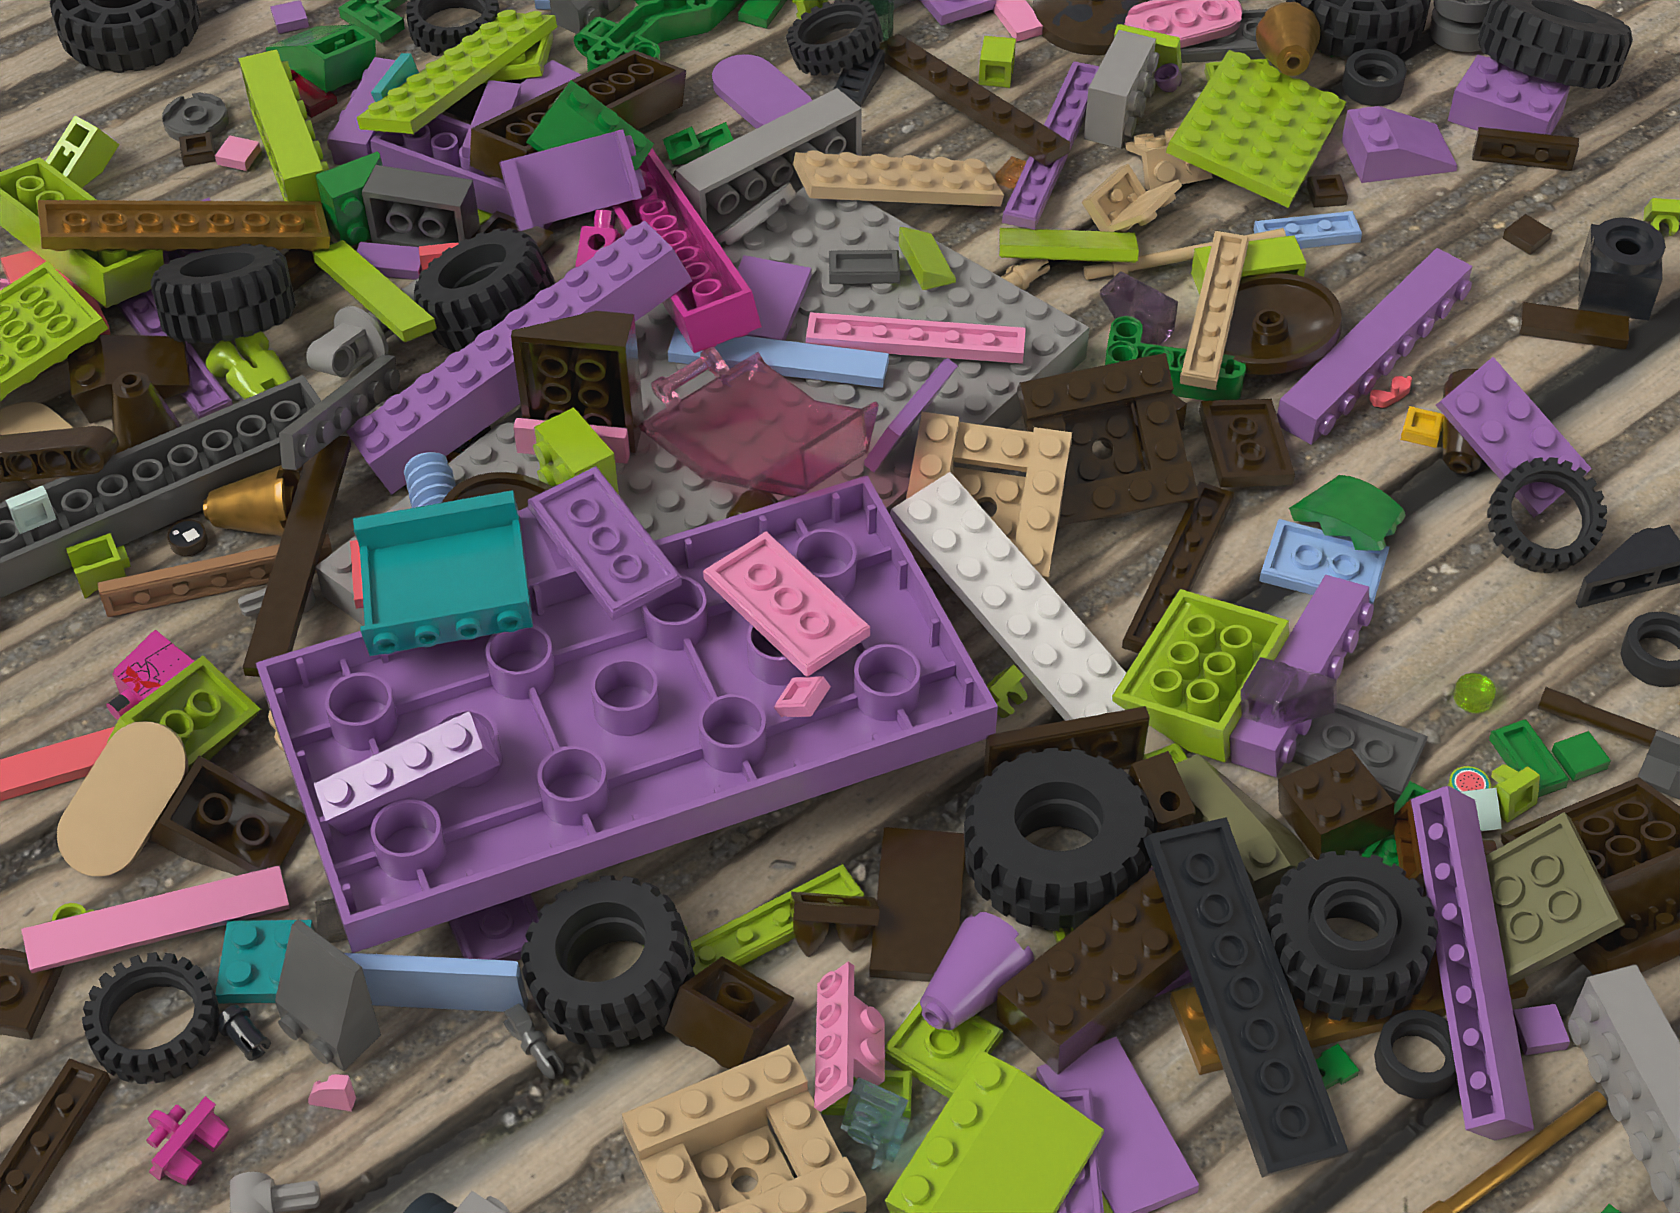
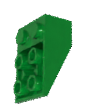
M355 24L316 26L266 47V52L277 49L282 62L288 61L289 67L326 93L361 79L364 70L369 68L374 57H376L375 37Z

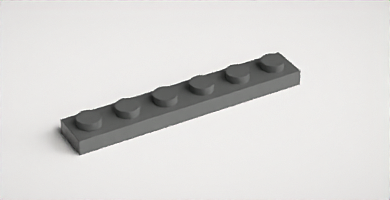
M382 354L279 432L282 468L297 470L354 425L357 420L364 417L398 390L400 374L396 369V357Z

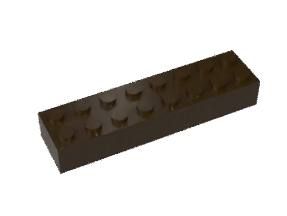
M632 50L572 79V81L587 90L595 99L613 110L620 118L638 130L683 106L686 70ZM570 81L471 128L470 166L483 171L489 177H497L504 180L499 162L538 152L526 141Z

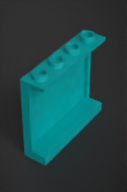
M513 490L353 518L354 532L360 547L365 625L360 626V631L369 656L391 654L396 651L418 647H431L446 642L463 639L470 640L480 636L514 632L519 629L533 627L521 520Z

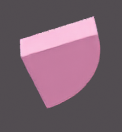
M334 1074L329 1076L326 1082L316 1081L308 1099L309 1105L352 1112L356 1096L350 1077L348 1075Z

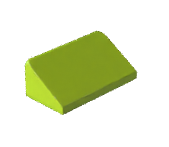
M899 227V247L922 290L956 283V278L931 233Z

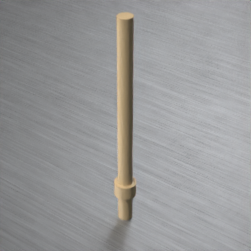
M1284 228L1244 236H1249V241L1284 237L1286 233ZM1212 242L1138 256L1136 263L1106 262L1085 266L1084 275L1086 280L1111 275L1113 278L1128 276V272L1193 260L1195 248L1212 246Z

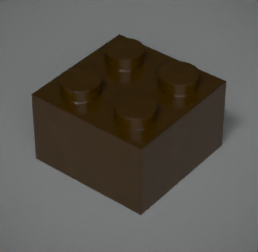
M1347 748L1278 779L1279 812L1316 860H1319L1322 853L1335 851L1336 855H1344L1347 850H1360L1394 834V801L1351 748Z

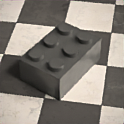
M375 165L362 190L372 243L411 247L456 243L466 238L469 240L480 229L474 183L471 179Z

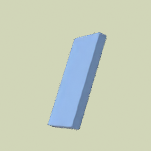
M345 953L362 967L372 1005L504 1012L516 1004H520L527 1011L528 997L519 964L516 961Z

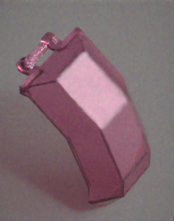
M709 347L701 352L700 358L667 378L662 376L651 383L654 394L667 408L645 420L638 427L700 478L795 498L804 495L868 453L879 405L875 401L860 409L816 401L769 367L759 352L729 369L719 352L714 347ZM707 370L714 374L716 377L714 380L683 399H680L675 391Z

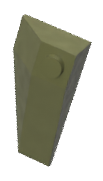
M1199 754L1175 764L1195 807L1194 824L1227 817L1257 900L1272 894L1275 887L1280 885L1281 878L1288 870L1293 868L1297 870L1298 863L1310 857L1297 836Z

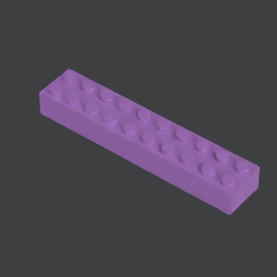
M643 221L639 225L629 228L621 238L611 245L599 249L594 257L587 262L568 271L565 277L553 286L541 290L526 305L510 312L502 322L492 329L480 333L475 338V341L459 352L449 355L445 362L434 370L419 376L414 384L400 394L388 398L384 405L376 411L357 420L354 426L346 432L366 462L392 495L406 485L404 469L412 457L426 452H436L447 456L520 404L511 342L512 330L592 311L634 314L635 321H637L692 282V279L675 250L646 221Z

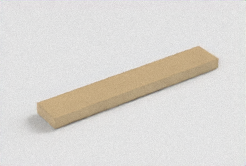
M1215 231L1181 372L1180 384L1216 390L1248 249L1249 236Z

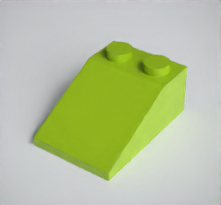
M202 655L123 714L117 721L108 741L118 730L135 722L147 721L165 725L175 731L182 739L188 759L189 772L198 756L209 761L259 713L260 708Z

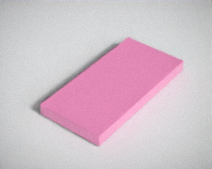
M764 532L703 570L704 580L806 677L870 636V626L768 532Z

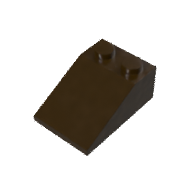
M99 335L93 342L84 344L68 355L72 397L90 424L112 417V386L116 378L126 372L135 371L146 374L163 399L193 390L186 342L175 341L169 336Z
M198 756L149 839L187 860L238 876L280 866L307 818L304 813L205 758Z

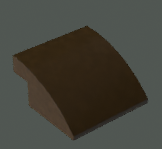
M1637 777L1501 834V842L1504 846L1564 812L1571 818L1625 924L1572 952L1592 974L1597 975L1632 965H1637L1642 973L1680 956V806L1641 778Z

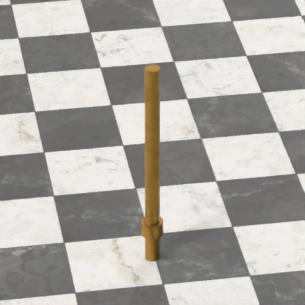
M1598 1091L1593 1092L1446 1201L1438 1200L1422 1213H1462L1607 1106L1606 1098Z

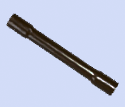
M1545 687L1537 708L1569 721H1578L1649 748L1656 731H1658V729L1582 702L1579 698L1549 687Z

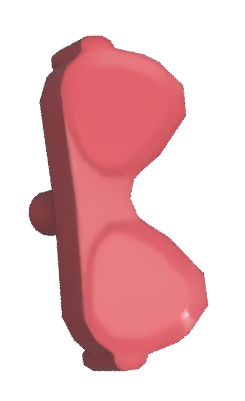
M1395 376L1391 381V392L1371 390L1370 402L1374 407L1386 408L1398 402L1409 394L1412 377Z

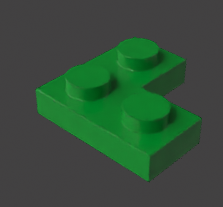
M350 0L340 6L338 10L341 19L351 25H357L375 37L377 41L384 43L405 29L404 18L392 11L407 2V0Z

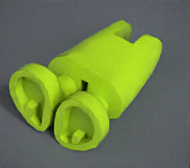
M261 331L254 333L253 336L235 338L236 348L231 341H220L210 351L206 359V367L213 376L226 378L227 383L243 399L292 380L274 350H268L269 340Z

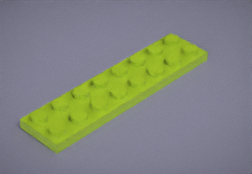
M515 10L499 12L493 22L482 24L477 32L464 37L462 42L456 47L444 51V55L436 61L427 63L425 69L418 74L409 76L404 84L389 90L388 95L383 99L371 103L366 111L357 116L360 130L414 134L558 27L555 15H542L540 11H532L526 14L516 13Z

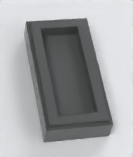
M899 250L829 251V284L900 283Z

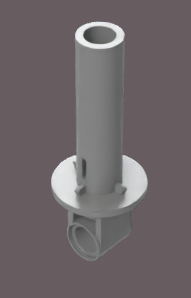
M419 278L401 289L413 301L416 281H419ZM355 306L343 307L335 315L334 329L313 341L309 346L307 363L312 370L338 377H346L360 365L367 367L382 354L388 355L386 339L392 336L394 332L371 312L367 313Z

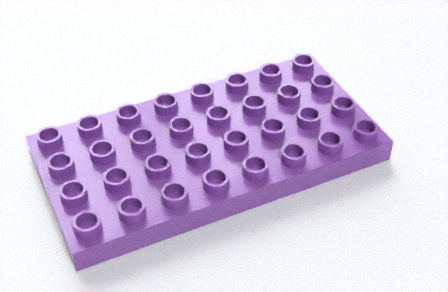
M868 475L654 540L681 575L682 585L613 621L573 567L570 566L528 579L533 627L374 656H369L361 631L257 662L256 666L352 953L985 740L988 735L995 734L998 706ZM764 532H768L870 626L869 637L808 676H824L831 686L811 717H781L774 706L793 677L806 676L704 580L703 570ZM468 711L487 728L500 765L423 801L403 799L392 802L377 813L371 825L347 836L325 821L313 785L314 783Z

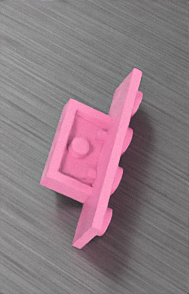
M849 961L837 970L825 974L820 982L817 983L814 1108L820 1112L853 1090V1076L871 1090L885 1081L884 1018L877 1009L871 1006L868 1007L854 996V965Z

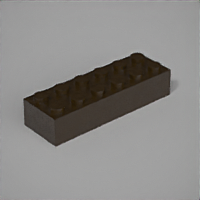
M1152 869L998 989L997 1019L1057 1075L1189 970L1154 870Z

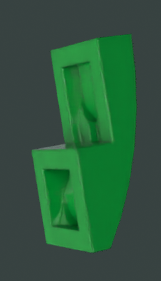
M724 122L697 135L691 126L662 140L672 164L685 165L734 139L727 123Z

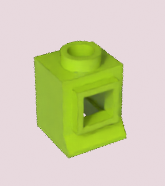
M111 533L66 548L84 599L98 590V582L127 577L124 569L131 567L124 545L116 547Z

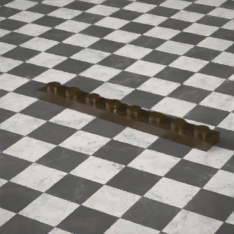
M899 33L880 43L879 49L884 50L885 63L1044 166L1070 153V141Z

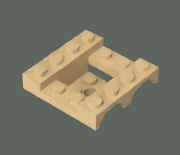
M922 412L906 499L951 472L978 504L988 501L996 506V513L990 518L1049 584L1066 468L1072 445V432L1034 427L1033 432L964 423L960 422L958 416ZM954 462L1027 473L1026 477L959 468L955 467ZM900 531L918 566L934 569L906 535Z
M789 1045L622 1113L624 1132L661 1213L866 1212V1193L847 1156L842 1157L820 1112L814 1108V1101L808 1091V1080ZM767 1117L797 1175L795 1179L768 1126ZM745 1175L753 1177L758 1182L756 1187L749 1192L737 1191L732 1186L735 1179Z

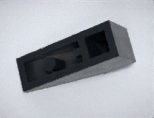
M1671 526L1646 528L1634 533L1585 576L1575 602L1578 608L1680 583V540Z

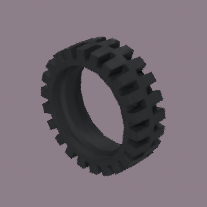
M410 0L406 6L411 39L414 40V44L417 47L421 46L422 51L427 53L431 50V54L434 56H439L441 52L444 55V51L456 47L462 42L464 37L477 32L482 24L493 22L500 12L498 0ZM450 8L472 9L482 14L472 23L460 27H440L426 22L435 13Z
M835 0L834 4H830L829 1L822 3V8L815 6L811 8L812 13L805 12L801 15L802 20L796 19L793 22V26L788 29L789 34L786 35L789 50L797 68L805 74L810 72L811 75L815 76L820 72L822 76L829 75L832 70L834 74L840 73L843 67L849 70L853 68V63L855 62L861 64L865 61L864 56L870 58L874 54L873 50H878L880 42L883 41V31L874 6L867 0H845L844 2L842 0ZM856 28L839 40L814 45L818 40L833 32Z
M1543 457L1534 458L1530 463L1527 460L1510 471L1496 487L1489 501L1491 505L1487 510V518H1491L1488 524L1489 532L1496 533L1493 538L1496 546L1502 544L1505 547L1501 552L1507 558L1511 555L1516 557L1514 561L1516 565L1522 567L1526 563L1529 565L1528 570L1534 572L1541 568L1543 573H1552L1556 569L1560 572L1584 559L1601 540L1602 532L1607 524V520L1603 519L1607 514V505H1601L1604 499L1602 491H1594V487L1597 485L1596 481L1593 478L1586 480L1583 477L1586 471L1581 467L1574 471L1571 469L1573 463L1567 460L1558 464V458L1549 457L1546 461H1543ZM1534 482L1550 483L1563 489L1576 502L1582 516V528L1577 539L1570 545L1558 549L1544 548L1529 541L1517 528L1512 516V501L1518 490Z
M153 952L147 953V962H142L140 956L137 955L130 958L131 966L125 968L122 962L113 966L114 977L105 972L99 978L101 988L96 986L91 988L88 993L91 1001H85L83 1007L85 1014L82 1017L84 1033L100 1065H103L106 1071L113 1076L117 1073L120 1080L130 1082L133 1076L137 1084H147L149 1076H152L155 1083L165 1082V1073L171 1071L173 1077L176 1078L183 1074L181 1069L183 1064L192 1069L199 1063L196 1054L206 1056L210 1051L209 1041L215 1042L218 1035L216 1026H220L217 1023L219 1007L216 996L202 969L197 965L193 966L191 961L183 956L178 961L175 954L165 953L163 960H161L158 953ZM153 987H175L185 991L193 999L195 1006L193 1017L184 1031L166 1044L151 1049H128L118 1045L111 1038L109 1026L112 1017L121 1004L138 992Z

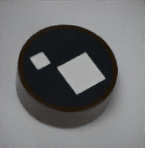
M187 519L179 521L169 529L167 534L171 550L180 556L198 554L208 543L205 527L197 520Z

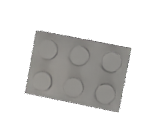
M1118 30L1088 88L1085 140L1122 148L1127 136H1133L1137 117L1143 116L1146 98H1151L1155 90L1156 79L1152 78V72H1155L1159 59V53L1155 52L1156 38Z

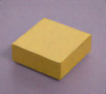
M1409 406L1400 440L1436 448L1443 424V414Z

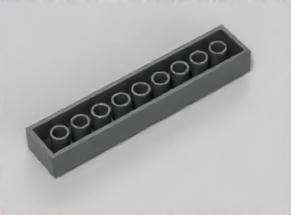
M301 375L117 453L110 458L99 473L61 477L44 484L43 487L48 494L56 520L22 534L19 533L15 526L7 502L0 503V598L71 568L72 564L66 551L67 547L111 533L115 546L119 547L203 510L204 500L207 499L210 491L282 465L279 432L318 404L321 399L304 375Z

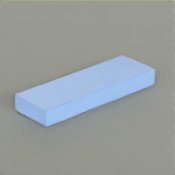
M1353 211L1255 221L1253 228L1254 234L1284 228L1286 236L1295 235L1300 249L1359 243L1362 237V232Z

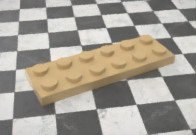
M812 150L807 153L795 152L793 166L809 198L1001 207L1004 197L1003 192L986 164L973 158L966 159L965 161L950 160L945 157L920 159L912 155L898 158L888 157L883 154L858 156L850 152H842L839 155L824 154L820 151Z

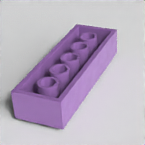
M440 114L414 134L379 131L370 140L372 153L377 151L380 153L383 166L471 179L474 183L478 209L491 214L500 211L514 217L504 180L485 175L483 171L470 166V159L462 157V145L470 124ZM553 222L542 224L538 227L547 230Z

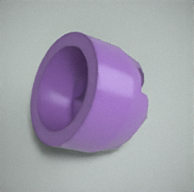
M1173 63L1162 65L1154 74L1157 85L1165 92H1174L1177 86H1180L1182 83L1181 72L1178 66Z

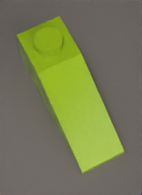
M74 116L46 159V162L80 188H83L103 172L120 144L96 126Z

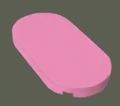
M1152 0L1132 7L1128 12L1124 25L1179 37L1180 46L1184 48L1234 33L1240 26L1243 9L1238 0Z

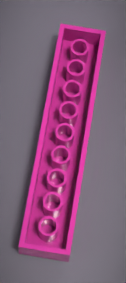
M652 148L638 168L642 172L646 188L640 191L642 198L602 209L616 213L614 228L618 230L621 236L632 226L646 221L675 250L690 275L692 282L666 299L662 304L693 353L710 350L717 344L735 337H744L751 331L761 328L752 290Z

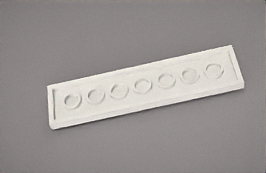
M951 472L891 509L890 516L894 523L1065 721L1125 710L1112 701V695L1126 675L1125 670Z

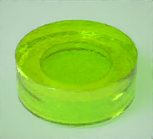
M1468 673L1457 680L1453 697L1456 704L1463 710L1480 713L1492 706L1496 688L1488 677L1478 673Z

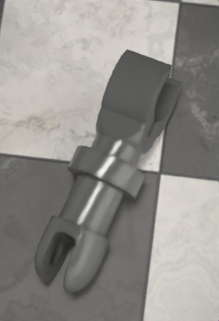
M516 1004L504 1011L505 1016L508 1017L507 1020L503 1021L505 1027L513 1037L522 1041L521 1049L526 1055H532L535 1058L541 1072L549 1079L555 1078L553 1068L557 1073L562 1074L564 1064L554 1050H550L547 1046V1037L540 1030H535L534 1024L525 1009L520 1004Z

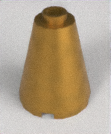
M1283 2L1269 8L1256 28V41L1259 50L1285 75L1297 76L1307 69L1320 39V25L1315 13L1296 2Z
M280 465L212 490L203 503L204 515L214 527L282 536L300 479L298 471H302L303 468L301 466L297 470L284 469Z

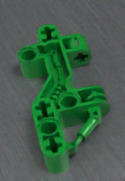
M634 0L639 5L619 23L602 17H595L574 36V45L587 58V72L632 50L660 60L658 43L708 33L743 0Z

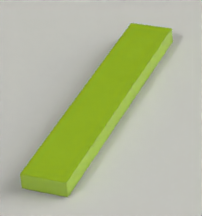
M344 240L330 245L329 249H318L312 252L314 261L404 342L436 330L435 320L430 314Z
M843 864L791 890L793 892L864 897L863 891ZM791 891L691 941L696 962L693 967L695 975L722 956L738 966H742L796 938L793 930V918L789 908Z

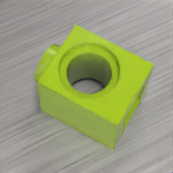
M984 35L979 65L980 85L1010 88L1015 64L1016 38Z

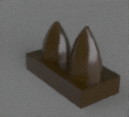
M791 891L789 908L793 918V930L800 949L807 957H810L823 943L830 923H835L839 939L851 952L866 940L872 926H878L880 908L875 897Z

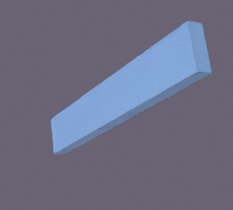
M675 327L668 350V362L883 388L889 363V353L751 336L735 337L717 344L710 350L693 353L679 329Z

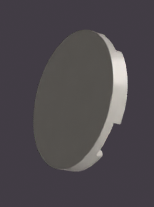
M790 183L782 186L714 236L722 248L726 244L732 245L770 218L782 204L786 205L796 196V191Z

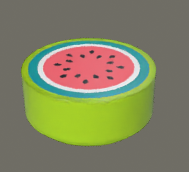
M1463 766L1452 772L1448 786L1461 792L1491 788V782L1482 770L1476 767Z

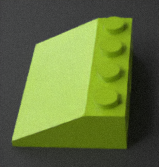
M1180 589L1112 695V701L1125 710L1146 706L1150 717L1149 726L1190 752L1225 763L1231 754V733L1289 637V620Z
M980 1050L885 1199V1203L890 1213H1056L1102 1138L1104 1129L1021 1070Z

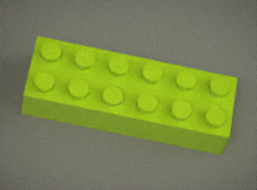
M277 49L238 58L250 110L283 200L321 201L316 174L329 170L326 161L321 162V160H324L321 146L318 140L313 141L316 139L311 120H307L306 108L303 100H300L297 84L292 79L288 61H281Z
M40 157L0 172V226L45 261H48L55 269L108 308L152 289V277L155 271L164 265L163 251L161 249H141L139 251H127L125 249H105L102 251L68 249L66 251H54L41 248L38 200L97 199Z

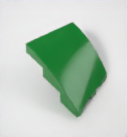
M1338 475L1289 507L1293 521L1319 522L1323 534L1326 536H1351L1355 550L1381 551L1386 546L1384 537L1393 535L1397 530L1396 526L1406 516L1404 509L1382 490L1366 481L1345 475Z

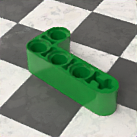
M1122 316L1112 322L1106 349L1105 365L1166 353L1174 387L1172 394L1175 396L1205 401L1240 399L1246 366L1244 363L1234 360L1235 356L1223 355L1216 390L1180 384L1187 349L1141 343L1143 326L1134 317Z

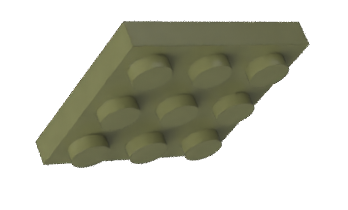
M1565 812L1485 856L1508 986L1625 925L1571 818Z

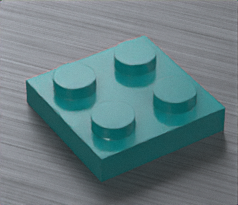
M296 920L227 921L215 993L218 1004L275 1003L291 926ZM301 920L315 931L312 920Z

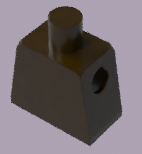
M1166 751L1131 764L1128 775L1134 779V786L1138 785L1149 800L1148 807L1153 811L1154 833L1191 825L1196 814L1195 807L1170 752Z

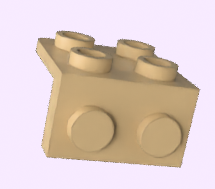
M1179 127L1166 129L1165 135L1154 137L1153 133L1139 134L1134 136V141L1125 143L1127 151L1142 156L1145 188L1147 190L1179 179L1181 184L1212 178V173L1166 153L1168 144Z
M1126 164L1111 174L1082 201V204L1100 231L1125 232L1136 223L1143 226L1157 217L1155 211L1176 199L1174 193L1182 187V184L1177 179L1145 191L1130 165Z

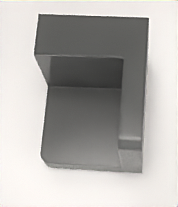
M1658 730L1655 733L1638 777L1657 791L1679 800L1680 738Z

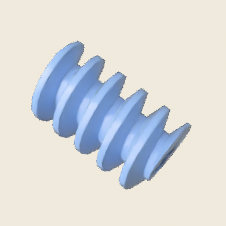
M426 452L412 457L405 466L404 475L411 508L442 503L448 492L456 486L453 470L448 465L446 456L440 453Z

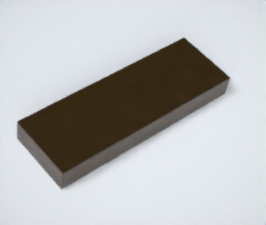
M1478 127L1472 151V160L1572 171L1579 148V138Z
M1523 302L1520 310L1519 335L1626 349L1629 342V316Z

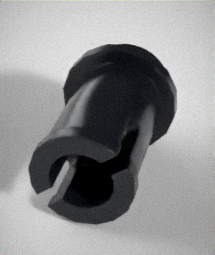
M232 1005L226 1008L217 1019V1023L220 1025L219 1032L223 1036H229L244 1053L247 1060H256L265 1053L259 1045L269 1049L271 1042L251 1021V1014L247 1008Z

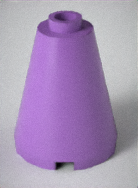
M979 912L975 917H972L971 914L964 920L921 997L922 1016L929 1025L936 1029L953 1030L996 1002L998 989L1035 961L1030 947L1027 946L1023 950L1016 942L1015 938L1019 933L1011 925L987 912Z

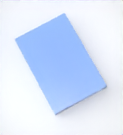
M1278 519L1259 581L1313 595L1326 574L1369 586V603L1374 604L1390 547L1385 546L1381 551L1355 550L1352 539L1349 536H1326L1321 529Z

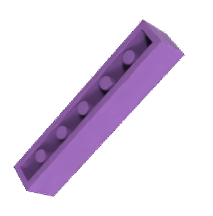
M1325 574L1230 735L1231 763L1277 777L1284 763L1289 764L1292 761L1296 750V737L1298 734L1306 735L1312 722V709L1314 706H1323L1331 680L1339 678L1343 668L1344 657L1347 652L1352 653L1354 651L1361 627L1368 626L1372 619L1374 605L1369 603V586Z

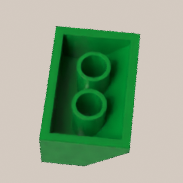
M572 80L557 97L526 141V143L540 152L623 129L625 136L631 135L634 142L636 155L631 157L634 170H638L654 145L643 133L633 128L613 110L607 108L590 95L587 90L581 88Z

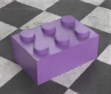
M1478 54L1454 91L1448 121L1478 131V127L1551 135L1563 115L1570 86L1524 74L1490 57Z

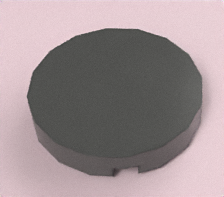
M192 93L193 97L184 99V96H180L170 102L162 113L164 129L169 137L179 141V137L212 132V136L215 138L225 130L229 123L225 103L221 98L213 94Z

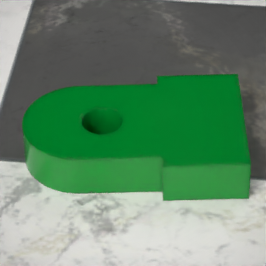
M1339 1044L1323 1051L1320 1057L1316 1059L1320 1074L1323 1075L1322 1080L1326 1090L1338 1083L1342 1085L1358 1076L1360 1071Z

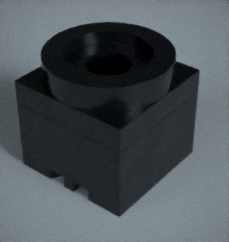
M1620 217L1609 219L1600 225L1591 224L1579 262L1580 282L1578 290L1580 293L1578 309L1629 316L1631 319L1649 321L1663 280L1662 258L1666 244L1662 233L1652 225L1634 218Z

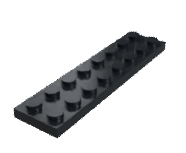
M1227 817L1149 834L1143 841L1261 1177L1322 1162L1348 1153L1347 1145Z

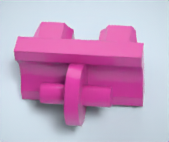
M205 1096L181 1126L178 1122L186 1114V1111L179 1105H175L168 1114L159 1110H154L147 1119L155 1130L146 1139L147 1143L157 1148L165 1138L168 1139L151 1161L153 1167L149 1170L151 1175L159 1181L164 1175H167L185 1186L192 1180L201 1168L202 1161L186 1150L187 1147L196 1139L214 1152L229 1133V1127L214 1114L216 1106L214 1102Z

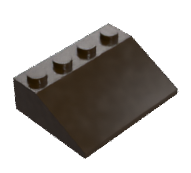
M592 311L512 330L511 342L523 418L547 421L571 408H575L589 425L627 428L630 453H636L644 424L634 314Z

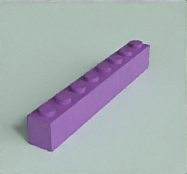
M1436 248L1280 399L1277 412L1280 427L1311 445L1322 434L1327 435L1342 414L1347 415L1350 413L1356 400L1362 394L1366 396L1370 393L1376 380L1381 375L1387 376L1393 369L1395 362L1401 356L1406 357L1412 350L1415 342L1420 337L1425 338L1430 333L1434 323L1439 318L1444 319L1458 299L1462 301L1468 295L1472 286L1469 278L1473 266Z
M1447 785L1411 799L1426 893L1435 909L1434 917L1438 921L1436 953L1465 1129L1495 1141L1534 1130L1476 802L1475 799Z

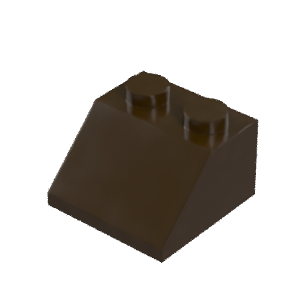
M722 956L680 986L665 1030L678 1037L683 1044L694 1047L713 1058L720 1066L731 1069L756 1059L760 1055L791 1007L794 997Z

